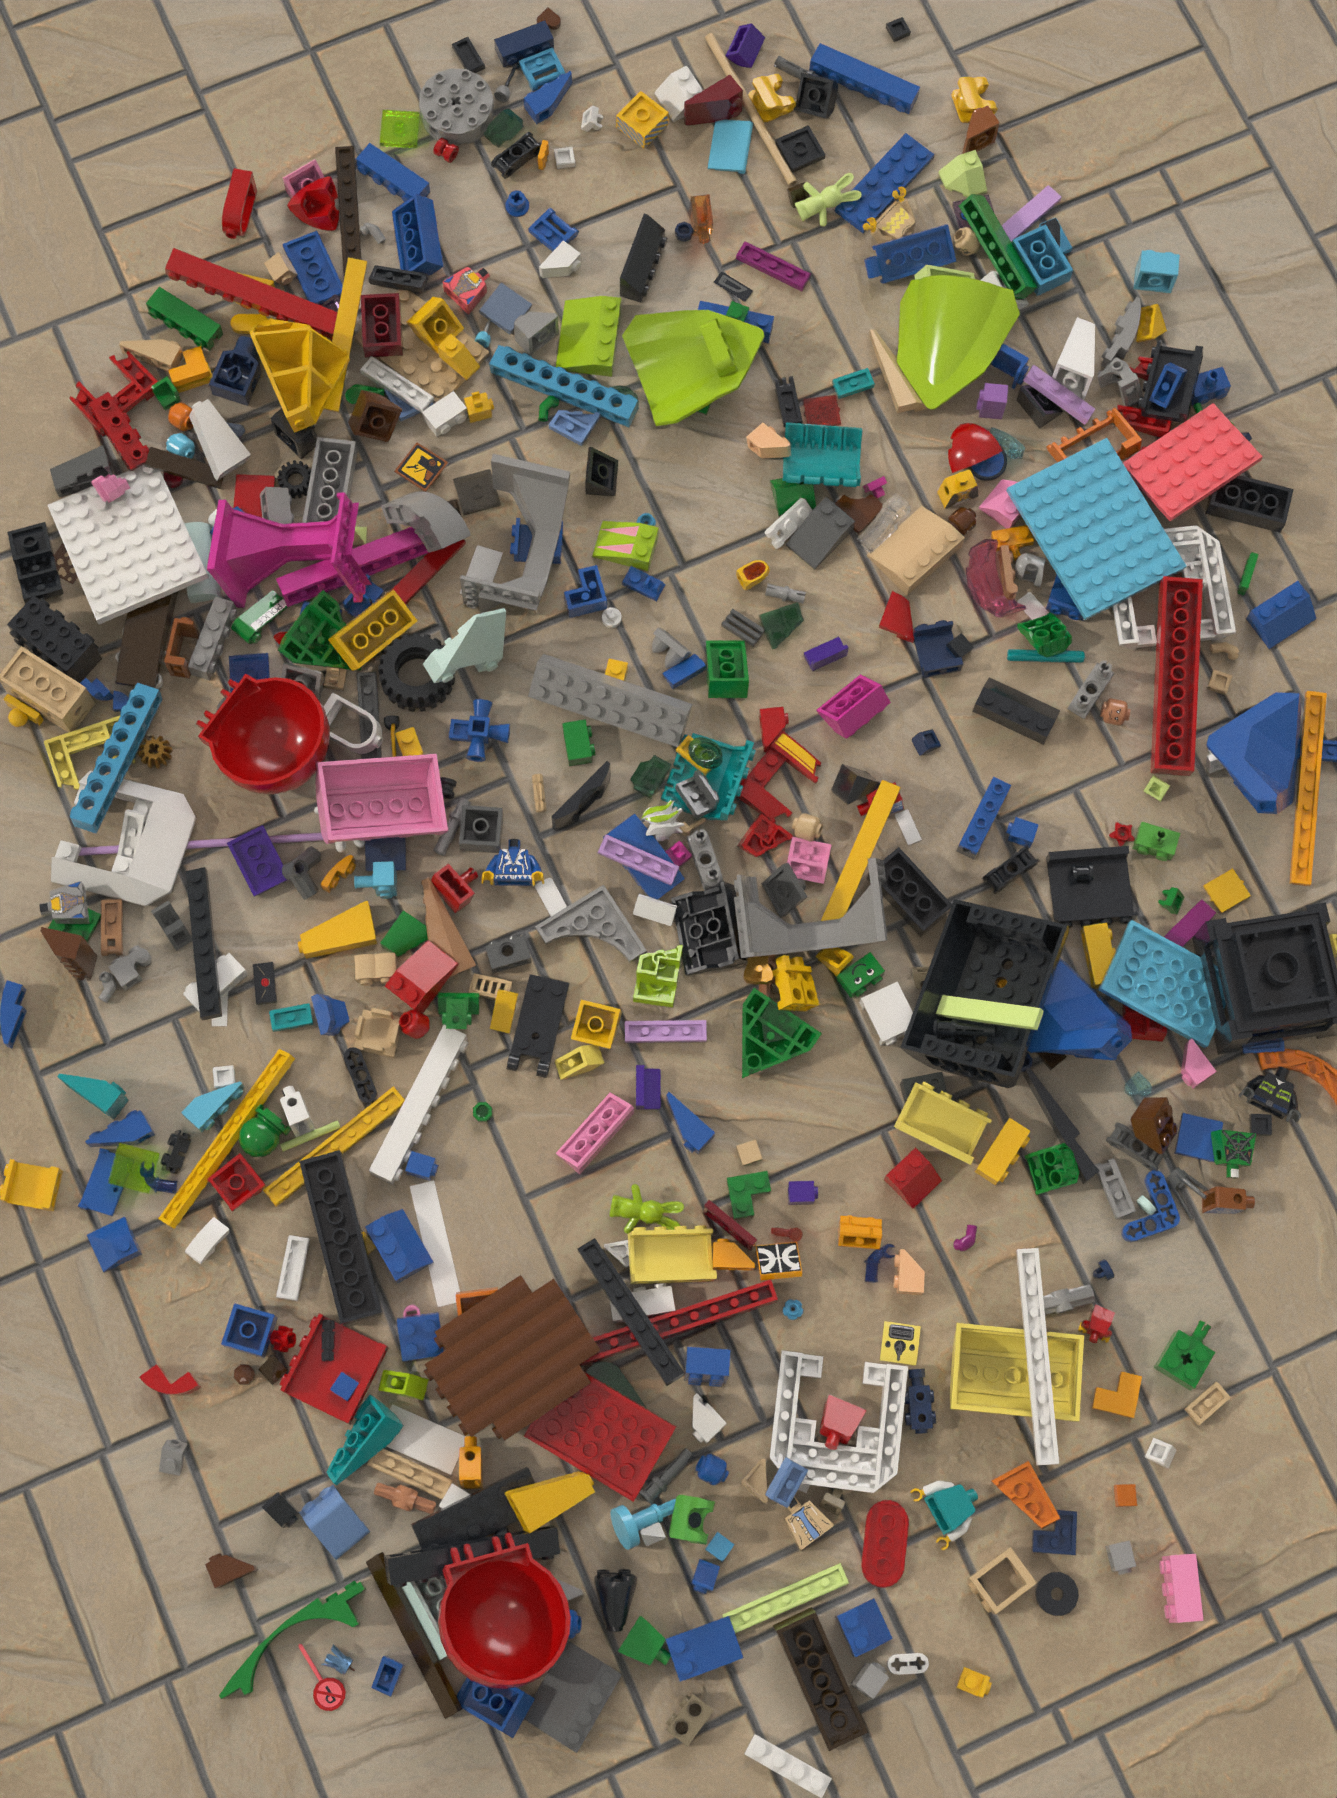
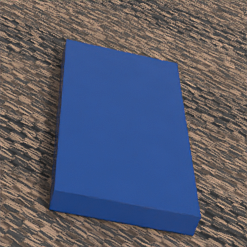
M318 231L282 244L287 257L298 274L296 277L308 301L322 306L341 298L343 285Z

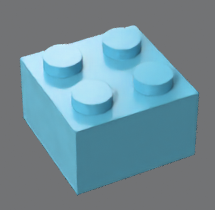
M1142 250L1135 268L1133 289L1171 293L1178 277L1180 255L1172 252L1160 253L1153 250Z

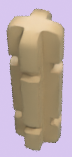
M534 774L532 775V781L534 784L536 812L541 813L546 811L543 775Z

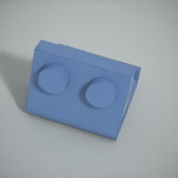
M334 1485L323 1489L315 1500L306 1503L299 1512L309 1529L336 1560L370 1533V1530L358 1518L357 1514L343 1499Z

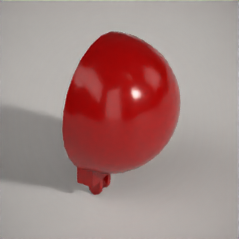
M245 674L239 683L230 679L227 683L233 688V691L231 693L224 689L220 691V694L226 700L217 712L213 714L206 710L204 716L210 721L205 724L203 721L198 720L196 723L202 729L198 735L199 739L210 747L213 760L221 772L235 785L253 793L267 795L286 793L309 781L317 771V762L325 760L330 744L329 722L325 709L316 695L302 683L287 678L274 677L256 680Z
M511 1533L505 1534V1542L508 1549L502 1550L500 1540L495 1536L492 1537L495 1552L475 1558L470 1544H465L463 1551L466 1560L464 1561L460 1560L457 1548H451L453 1564L445 1565L442 1570L447 1588L440 1603L438 1617L441 1643L447 1657L457 1670L471 1681L486 1687L499 1689L521 1687L544 1675L554 1666L563 1653L570 1632L571 1616L568 1600L560 1583L549 1570L533 1559L528 1543L515 1546Z

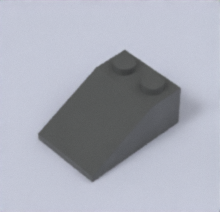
M825 497L809 514L786 543V546L815 570L853 531L855 521Z

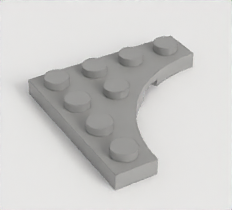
M604 885L535 926V929L546 945L564 937L587 936L600 939L612 945L625 956L629 963L639 958L640 955L647 953V950Z

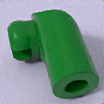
M553 395L548 396L539 405L538 420L540 422L548 421V411L551 407L556 408L559 405L558 398Z

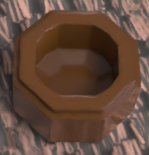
M240 1364L234 1370V1379L240 1385H249L255 1378V1371L250 1365Z

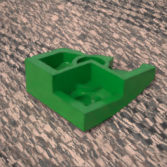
M403 910L380 942L381 947L390 953H395L399 958L406 954L408 950L415 949L421 943L428 940L426 925Z

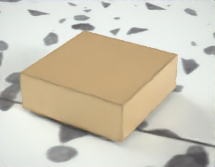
M1213 670L1207 689L1226 695L1232 675Z
M756 1140L736 1146L742 1166L762 1160Z

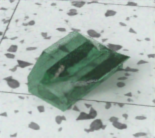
M509 108L502 110L490 122L484 133L485 138L499 148L506 140H511L524 127L523 120Z
M653 755L652 759L640 762L630 778L634 784V789L652 799L665 780L671 764L656 755Z

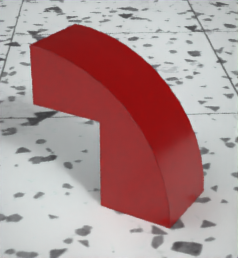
M157 1364L139 1377L151 1389L170 1396L186 1395L201 1388L190 1372H187L172 1383Z

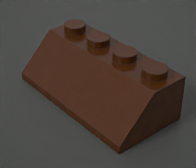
M41 927L40 931L53 953L60 960V963L64 965V968L73 975L72 977L78 980L91 979L98 956L81 935Z

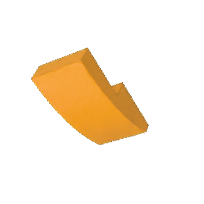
M348 855L327 873L321 882V887L324 891L330 893L332 888L335 889L340 880L339 876L346 879L349 874L352 875L356 868L354 856Z

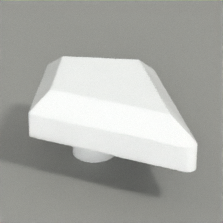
M628 1240L604 1244V1248L626 1268L629 1266Z

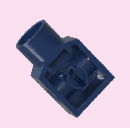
M240 336L233 350L222 352L209 383L212 395L246 406L249 405L262 374L258 363L260 356L252 338Z

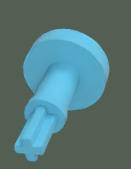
M676 1499L659 1506L653 1504L649 1508L632 1515L624 1505L611 1509L612 1525L622 1546L627 1550L640 1544L638 1531L657 1522L661 1523L664 1517L673 1514Z

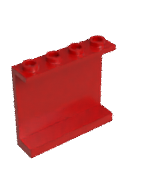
M319 1313L317 1317L314 1316L309 1325L311 1330L308 1336L304 1335L299 1344L301 1350L298 1355L293 1356L289 1364L291 1369L288 1375L284 1374L279 1384L282 1386L280 1390L351 1425L389 1348L380 1342L378 1343L335 1322V1329H333L335 1340L334 1349H332L334 1360L322 1361L321 1353L324 1352V1349H322V1332H324L322 1322L323 1320L331 1319ZM341 1372L359 1383L349 1401H346L330 1390Z

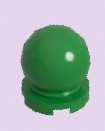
M260 1104L255 1110L258 1114L257 1117L249 1119L239 1131L240 1146L245 1153L252 1157L270 1155L276 1150L280 1142V1135L284 1134L287 1136L292 1130L288 1125L285 1127L281 1122L282 1119Z

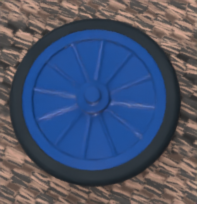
M1002 448V452L972 465L968 469L971 470L974 477L980 480H994L1004 473L1007 467V455Z

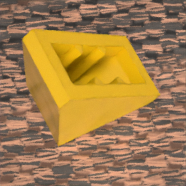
M836 947L822 949L816 955V958L837 977L839 973L852 964L854 956Z

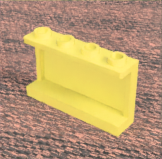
M924 1081L922 1085L915 1083L894 1127L971 1165L974 1159L971 1155L986 1124L992 1121L987 1118L988 1113L978 1108L976 1111L969 1109L970 1104L960 1099L957 1103L951 1100L952 1095L942 1090L938 1094L933 1091L934 1086Z
M706 1225L695 1226L694 1229H687V1226H676L674 1230H667L663 1226L654 1227V1230H646V1227L634 1228V1231L628 1233L630 1284L714 1281L717 1279L716 1270H713L711 1234H713V1229H707Z

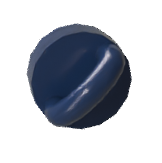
M1107 1260L1099 1261V1268L1093 1271V1277L1096 1279L1105 1277L1107 1281L1114 1278L1115 1275Z

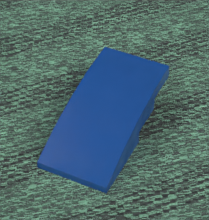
M636 814L631 815L606 834L674 864L654 836H646L648 829ZM622 865L625 870H628L637 885L641 886L645 894L657 900L685 879L678 869L670 886Z

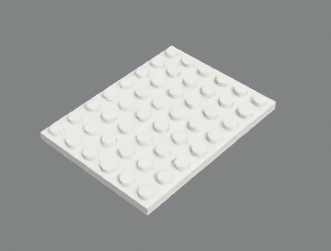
M145 464L133 471L129 470L116 476L117 479L120 477L121 479L125 478L130 489L110 503L104 502L94 486H91L48 504V508L98 624H102L209 578L161 471L145 467Z

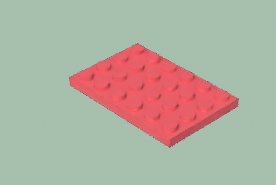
M1212 403L1123 462L1138 487L1169 521H1172L1260 462L1263 456Z

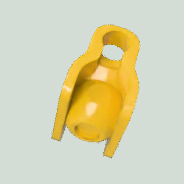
M779 74L760 76L753 79L752 85L755 90L750 91L748 96L763 122H769L779 116L786 115L792 112L796 106L793 97H783L776 94L775 91H778L783 83V79Z
M986 77L959 78L957 82L959 89L953 90L951 96L962 123H969L972 113L977 108H983L988 105L994 114L997 112L998 109L993 100H984L979 96L989 86Z

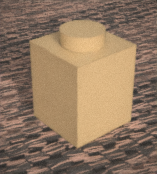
M280 252L264 263L273 280L282 286L291 283L293 278L298 275L289 258Z

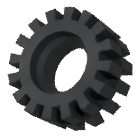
M293 460V464L287 462L286 467L282 465V471L279 470V476H277L280 488H288L289 495L293 499L297 495L299 498H302V494L307 496L311 469L306 463L303 465L302 461H299V464H297L296 460ZM294 474H300L303 477V481L299 485H291L288 482L289 477Z

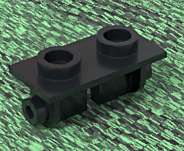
M181 1130L171 1133L167 1143L170 1145L168 1152L163 1154L160 1162L163 1165L162 1171L170 1168V1173L177 1174L181 1170L185 1157L178 1155L179 1151L187 1153L191 1142L190 1134L183 1133L181 1136Z

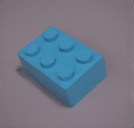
M1046 224L1013 239V246L1038 286L1034 290L1036 296L1070 281L1073 269Z

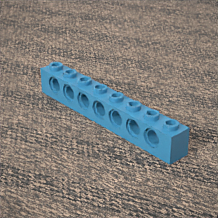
M498 345L489 363L490 371L495 375L548 396L553 395L563 402L593 414L598 412L601 417L628 428L639 409L638 400L632 395H624L612 387L602 386L597 381H589L579 374H571L562 367L556 368L544 360H536L526 353H518L509 346L503 347ZM513 362L517 363L516 365H513V366L509 365L510 363H513ZM529 369L534 370L533 372H526ZM546 376L551 377L550 379H544ZM563 383L569 384L567 386H561V384ZM580 390H585L586 392H585V393H579L578 391H580ZM597 397H603L602 400H596ZM614 404H620L621 406H619V407H614L613 405H614Z
M137 683L135 688L130 691L129 700L126 706L122 707L121 716L118 722H115L113 725L112 734L105 741L104 750L101 756H98L95 768L88 775L87 784L79 794V801L70 812V819L74 827L97 834L163 700L159 689ZM94 806L92 809L86 810L88 807Z

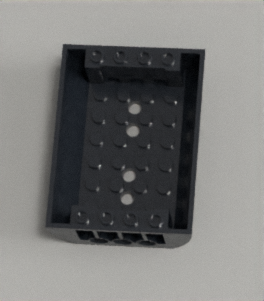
M954 899L900 1048L912 1058L932 1069L1005 1088L1014 1087L1017 1084L1035 1030L997 1025V1036H987V1040L983 1044L977 1043L980 1036L958 1035V1037L951 1038V1036L939 1035L937 1037L933 1034L935 1019L950 1022L956 1020L959 1023L971 1024L984 1023L940 1017L936 1012L942 995L1043 1009L1069 935L1068 925ZM1006 962H1013V966L1010 969H1004ZM1000 980H1007L1004 987H997V983Z

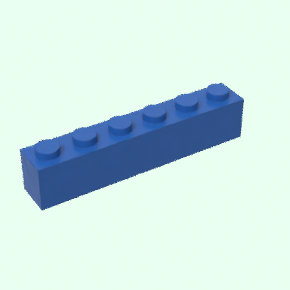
M821 43L810 60L809 70L815 71V74L837 80L838 84L845 86L847 89L857 91L867 98H873L883 105H889L899 112L910 114L919 96L920 86Z

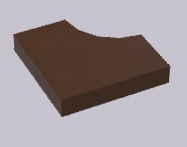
M872 494L861 499H853L843 495L835 503L855 521L853 530L858 534L885 509V505Z

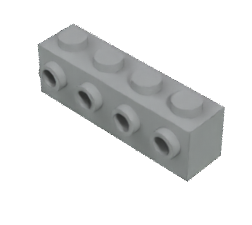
M215 596L188 664L191 675L210 681L212 674L215 673L218 658L223 653L225 640L229 637L230 627L237 616L234 602Z

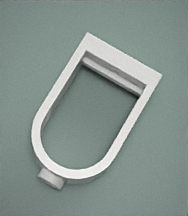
M332 693L324 705L329 726L341 707L344 706L371 721L373 731L370 738L361 744L349 743L330 732V739L357 754L369 753L375 748H379L383 738L382 729L378 721L369 712Z

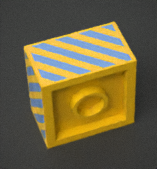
M642 91L616 115V128L643 149L669 125V112Z

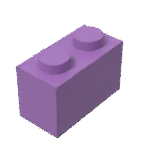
M985 383L984 389L979 392L976 410H979V417L1002 420L1007 404L1008 385Z

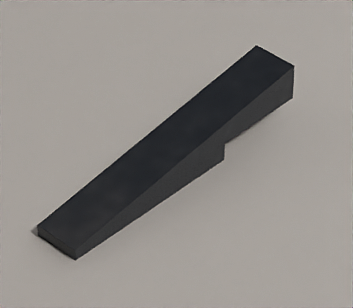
M1030 1068L1027 1069L1023 1074L1025 1080L1060 1143H1065L1073 1151L1079 1170L1078 1176L1083 1184L1100 1171L1075 1140L1080 1135V1132Z

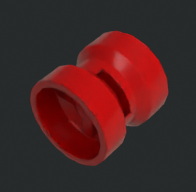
M443 137L437 141L433 149L435 155L444 157V160L448 163H452L459 152L458 146L449 144L448 140Z

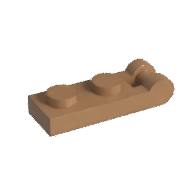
M1008 545L1000 546L998 559L1003 596L1006 602L1011 603L1016 598L1018 586L1013 582L1015 581V570L1011 568L1013 554L1012 552L1009 553Z
M122 899L101 900L102 956H109V954L123 955ZM115 940V946H109V941Z

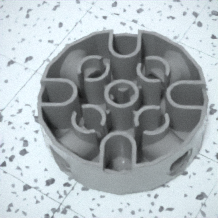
M451 68L438 72L426 81L420 92L419 109L425 130L437 141L443 137L448 140L449 144L473 143L485 135L493 123L494 102L490 87L480 75L467 69Z

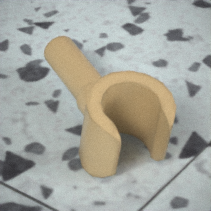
M701 818L691 825L684 821L685 825L679 827L683 831L681 834L688 836L695 827L706 821L704 818Z

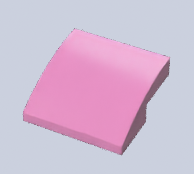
M792 837L787 863L790 864L797 879L824 884L831 844L816 841L809 842L801 838Z

